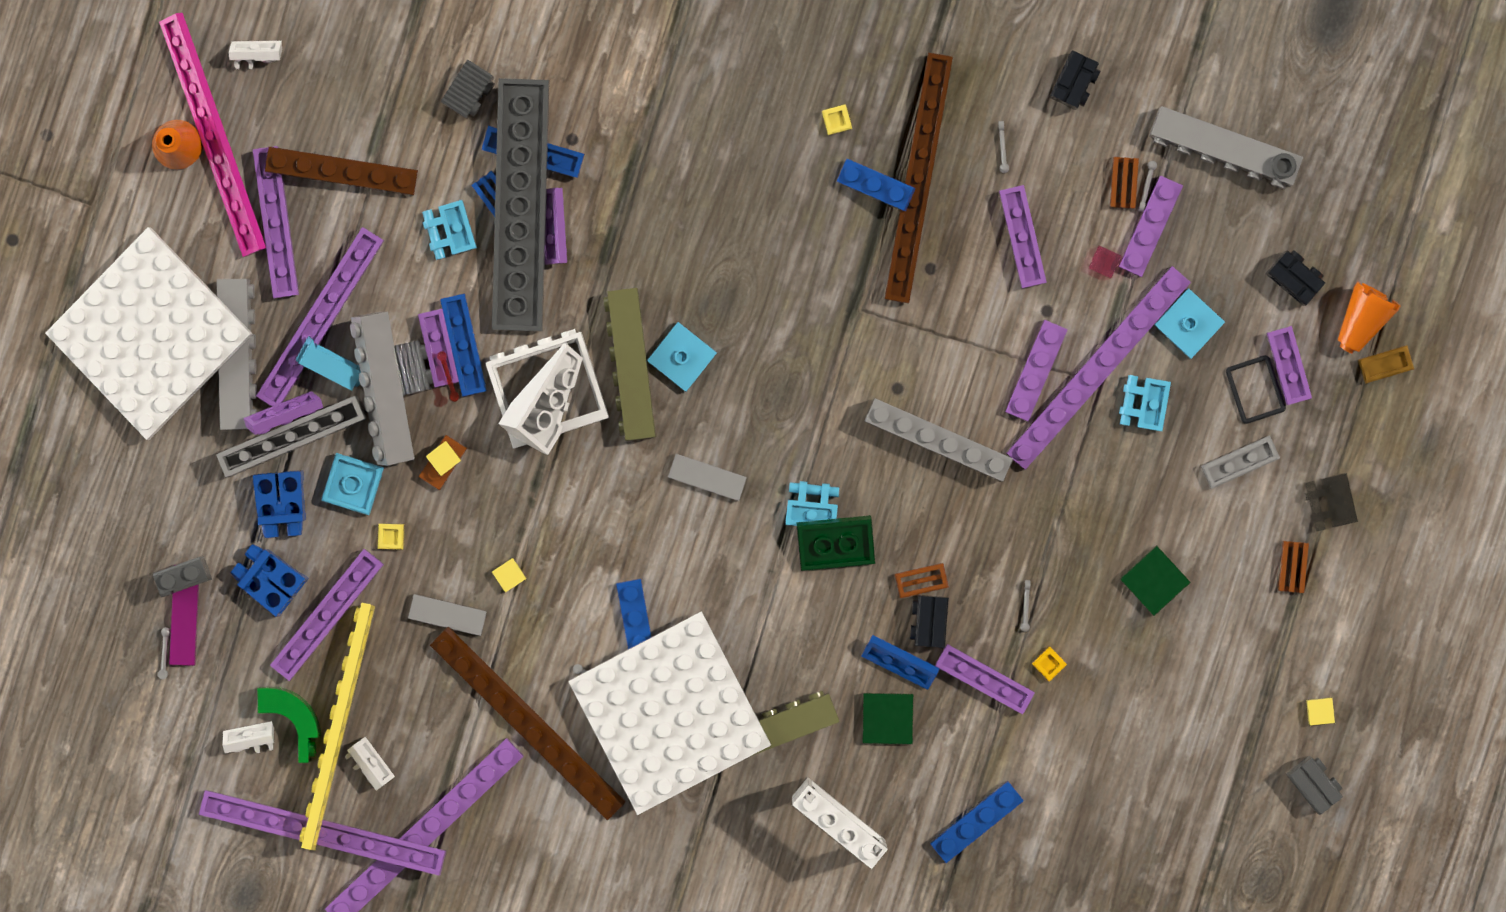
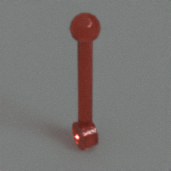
M440 351L437 354V358L442 363L451 392L449 398L451 401L456 402L460 396L459 393L455 392L446 362L447 354L444 351Z

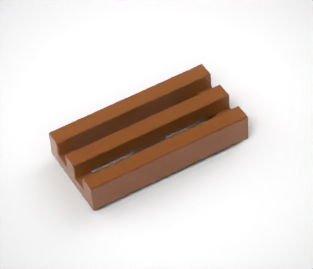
M1113 157L1110 207L1135 209L1139 158ZM1118 163H1123L1121 200L1119 203L1116 202ZM1128 163L1133 164L1130 203H1126Z
M1283 541L1278 591L1304 593L1309 543ZM1288 547H1293L1289 586H1285ZM1300 547L1302 548L1299 585L1295 587L1298 548Z
M943 563L895 574L900 598L949 588ZM940 569V574L901 582L903 577ZM942 579L943 582L942 584L904 592L903 587Z

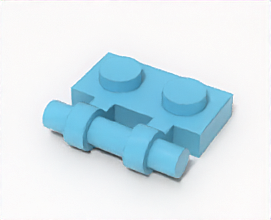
M463 200L439 206L441 217L434 218L432 209L422 212L425 220L423 226L428 231L431 241L429 244L430 250L434 251L436 260L445 258L443 248L450 246L452 255L477 248ZM444 225L447 235L446 239L440 240L437 226Z
M1128 375L1127 384H1124L1123 392H1125L1123 407L1120 406L1119 414H1121L1120 424L1130 426L1131 416L1138 417L1137 427L1162 431L1171 382L1145 378L1144 387H1138V376ZM1135 394L1142 395L1140 410L1133 409Z
M800 481V483L790 482L789 492L799 493L798 501L788 500L785 525L797 526L796 522L836 519L838 505L828 504L829 496L839 497L840 487H830V484L822 483L821 486L807 484L806 481ZM806 494L820 495V503L806 502Z

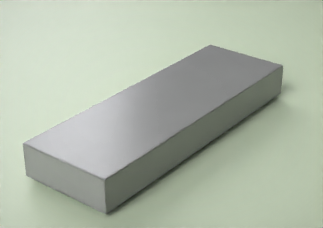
M1269 435L1202 465L1201 468L1210 488L1213 489L1278 460L1280 457Z
M675 454L668 475L669 478L737 501L740 499L747 479L745 476L679 454Z
M414 594L408 619L446 628L449 627L450 629L481 636L487 611Z

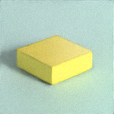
M846 104L822 111L828 136L852 129Z
M447 441L443 442L426 456L441 476L461 462V459Z
M379 524L378 549L403 550L404 524Z
M514 558L492 571L505 593L527 579Z
M1331 697L1306 700L1309 725L1335 723L1333 700Z

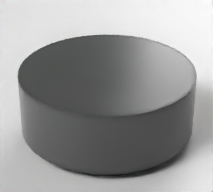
M1287 153L1278 154L1272 159L1270 164L1272 174L1279 179L1291 177L1297 168L1294 157Z

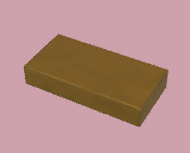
M1407 345L1358 360L1365 384L1414 370Z

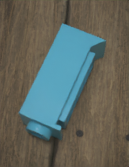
M310 336L307 337L295 361L351 391L354 386H359V374L361 371L358 364L356 365L317 343L314 344L313 339Z

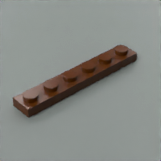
M268 147L265 172L413 196L418 170L275 147Z

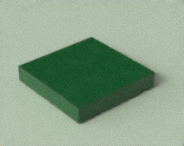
M1157 545L1120 578L1124 585L1153 616L1191 583Z
M863 693L862 743L913 744V694Z

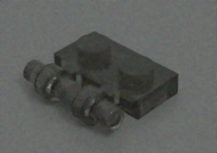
M1347 473L1322 478L1323 489H1316L1315 480L1305 483L1307 490L1305 496L1306 500L1310 502L1312 511L1310 518L1311 522L1315 524L1316 531L1326 529L1324 520L1328 518L1331 520L1332 527L1358 522ZM1325 496L1328 510L1322 512L1319 498Z

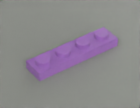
M1161 175L1159 176L1118 266L1119 268L1142 277L1183 185Z
M1024 185L1000 190L999 194L1021 288L1047 283Z
M1047 320L1043 321L1005 412L1029 421L1068 329Z
M946 644L935 664L941 670L1021 714L1025 712L1035 694L1032 690Z

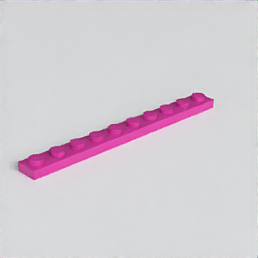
M175 13L159 23L243 257L250 256L265 249L266 246L183 13Z

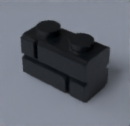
M1072 50L1049 98L1074 110H1077L1079 105L1084 107L1090 95L1086 90L1090 83L1095 84L1101 72L1097 69L1099 63Z
M1287 250L1271 266L1266 275L1302 306H1306L1325 285V282L1322 280L1324 275L1313 266L1310 269L1302 263L1305 259L1294 250L1290 253Z
M918 595V600H913L912 615H916V625H911L910 640H915V646L945 648L948 597Z

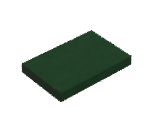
M871 515L796 522L801 571L875 564Z

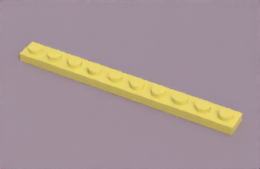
M361 603V607H357L354 614V622L357 623L355 631H351L348 639V646L351 647L349 656H345L342 663V670L345 671L343 680H339L336 687V695L339 696L337 704L331 708L330 719L333 721L331 729H327L324 736V744L327 745L325 753H321L318 760L320 773L319 777L313 781L312 793L315 794L313 802H309L305 816L308 818L307 826L303 827L300 833L299 841L302 842L301 848L316 850L375 606L371 604Z

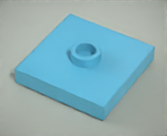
M1188 288L1154 326L1192 359L1225 321Z
M677 322L647 361L687 392L717 352Z
M336 453L321 501L370 515L384 467Z

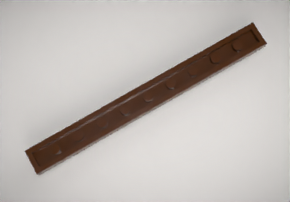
M928 52L905 184L916 189L906 212L900 209L884 298L886 300L908 304L910 302L952 66V56Z
M449 627L430 644L607 821L625 804L626 801Z

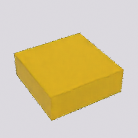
M1050 646L1032 662L1033 666L1049 682L1067 665Z

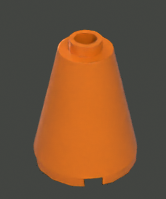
M171 120L162 124L157 129L153 137L152 148L156 159L165 167L174 170L185 169L199 159L202 152V141L198 130L192 124L183 120Z
M1357 281L1337 339L1341 342L1339 347L1353 354L1354 350L1360 352L1398 312L1401 305L1394 300L1392 302L1387 301V295L1365 283L1361 284Z

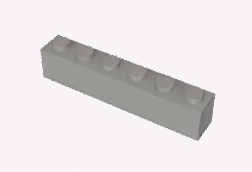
M1163 106L1157 112L1149 137L1154 138L1153 142L1164 147H1167L1168 144L1177 146V151L1186 155H1191L1194 152L1201 155L1200 159L1205 162L1214 164L1215 161H1219L1225 164V169L1238 172L1239 169L1248 172V177L1262 181V178L1272 181L1271 185L1281 189H1285L1286 186H1293L1303 160L1302 156ZM1281 153L1293 156L1297 164L1295 173L1286 179L1275 177L1270 169L1272 159Z
M217 279V297L251 331V324H255V309H251V299L255 298L254 284H250V279ZM255 334L219 368L220 430L248 429L245 426L244 418L257 413V409H253V399H257V386L253 384L252 374H256L257 369L256 359H252V349L256 348Z
M375 312L351 317L350 332L352 337L355 338V358L359 363L361 371L359 381L364 388L365 398L363 402L370 421L368 423V430L373 437L374 443L373 457L377 461V465L386 466L414 460L388 312Z
M353 396L220 452L216 456L225 477H232L368 418L359 397Z
M874 398L865 422L1002 482L1013 460L1011 457Z

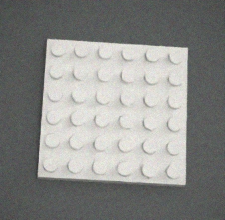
M150 227L116 259L45 333L146 440H150L253 335Z
M702 611L568 681L637 815L771 746Z

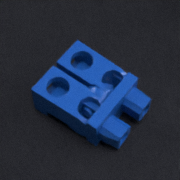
M304 470L252 475L258 525H262L264 538L279 536L278 523H287L288 536L302 535L303 521L306 520L303 486Z
M252 544L245 553L254 562L251 568L248 569L241 563H238L230 573L239 582L237 585L245 590L275 617L281 616L294 599L292 596L297 595L309 578L287 564L271 550L262 549Z

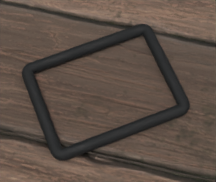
M1260 356L1226 369V375L1244 424H1249L1285 411L1286 406L1268 356ZM1265 360L1281 408L1246 419L1231 371Z

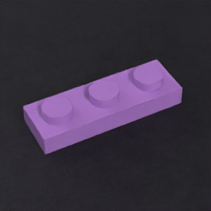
M562 188L547 189L545 265L567 263Z
M439 309L418 314L434 387L458 383V375L443 310Z
M1292 326L1266 333L1286 404L1290 405L1311 399V392Z
M311 391L244 418L245 426L253 434H265L273 427L287 425L293 419L313 414L316 410L323 408L321 399Z

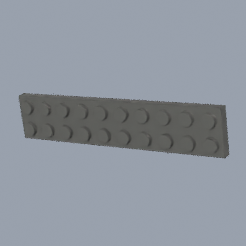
M499 78L492 330L543 331L550 80Z

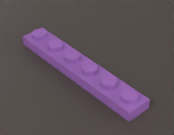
M268 147L253 149L273 298L299 295L283 175L265 172Z
M363 549L270 666L290 681L384 564L369 551Z

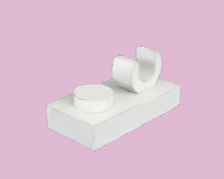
M233 41L229 49V60H235L234 66L236 69L240 68L241 60L248 62L249 69L253 68L254 60L264 63L280 60L282 41Z
M272 721L223 731L222 746L225 753L240 752L244 749H249V747H254L255 752L260 753V745L264 744L268 745L270 751L273 750L274 727Z
M366 737L347 750L349 753L346 754L345 758L353 757L357 763L353 769L358 770L361 768L368 782L372 784L376 791L395 777Z

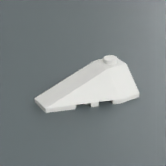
M563 344L511 402L498 424L513 437L548 455L561 434L563 426L560 424L563 413L568 411L570 404L567 403L570 389L575 386L583 358L569 345Z

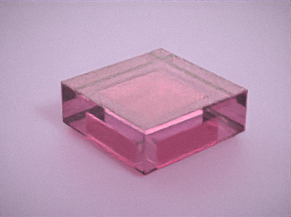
M1098 245L1088 269L1111 279L1122 255Z

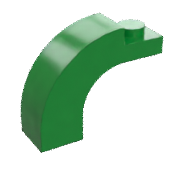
M281 687L257 688L258 713H277L290 719L298 733V763H309L311 757H315L316 745L315 742H311V738L321 736L320 724L313 708L304 698L291 690Z

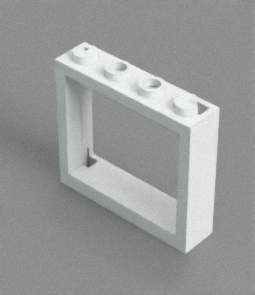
M575 329L561 333L562 338L552 341L551 337L538 340V346L528 348L527 344L514 348V354L505 356L504 352L490 356L491 361L485 364L502 416L509 405L497 371L498 367L560 348L563 344L569 345L577 342L598 411L561 422L560 425L563 426L561 433L610 418L582 332L576 333ZM508 432L513 449L527 445Z
M807 777L793 794L792 805L871 869L888 850L883 837L810 778Z

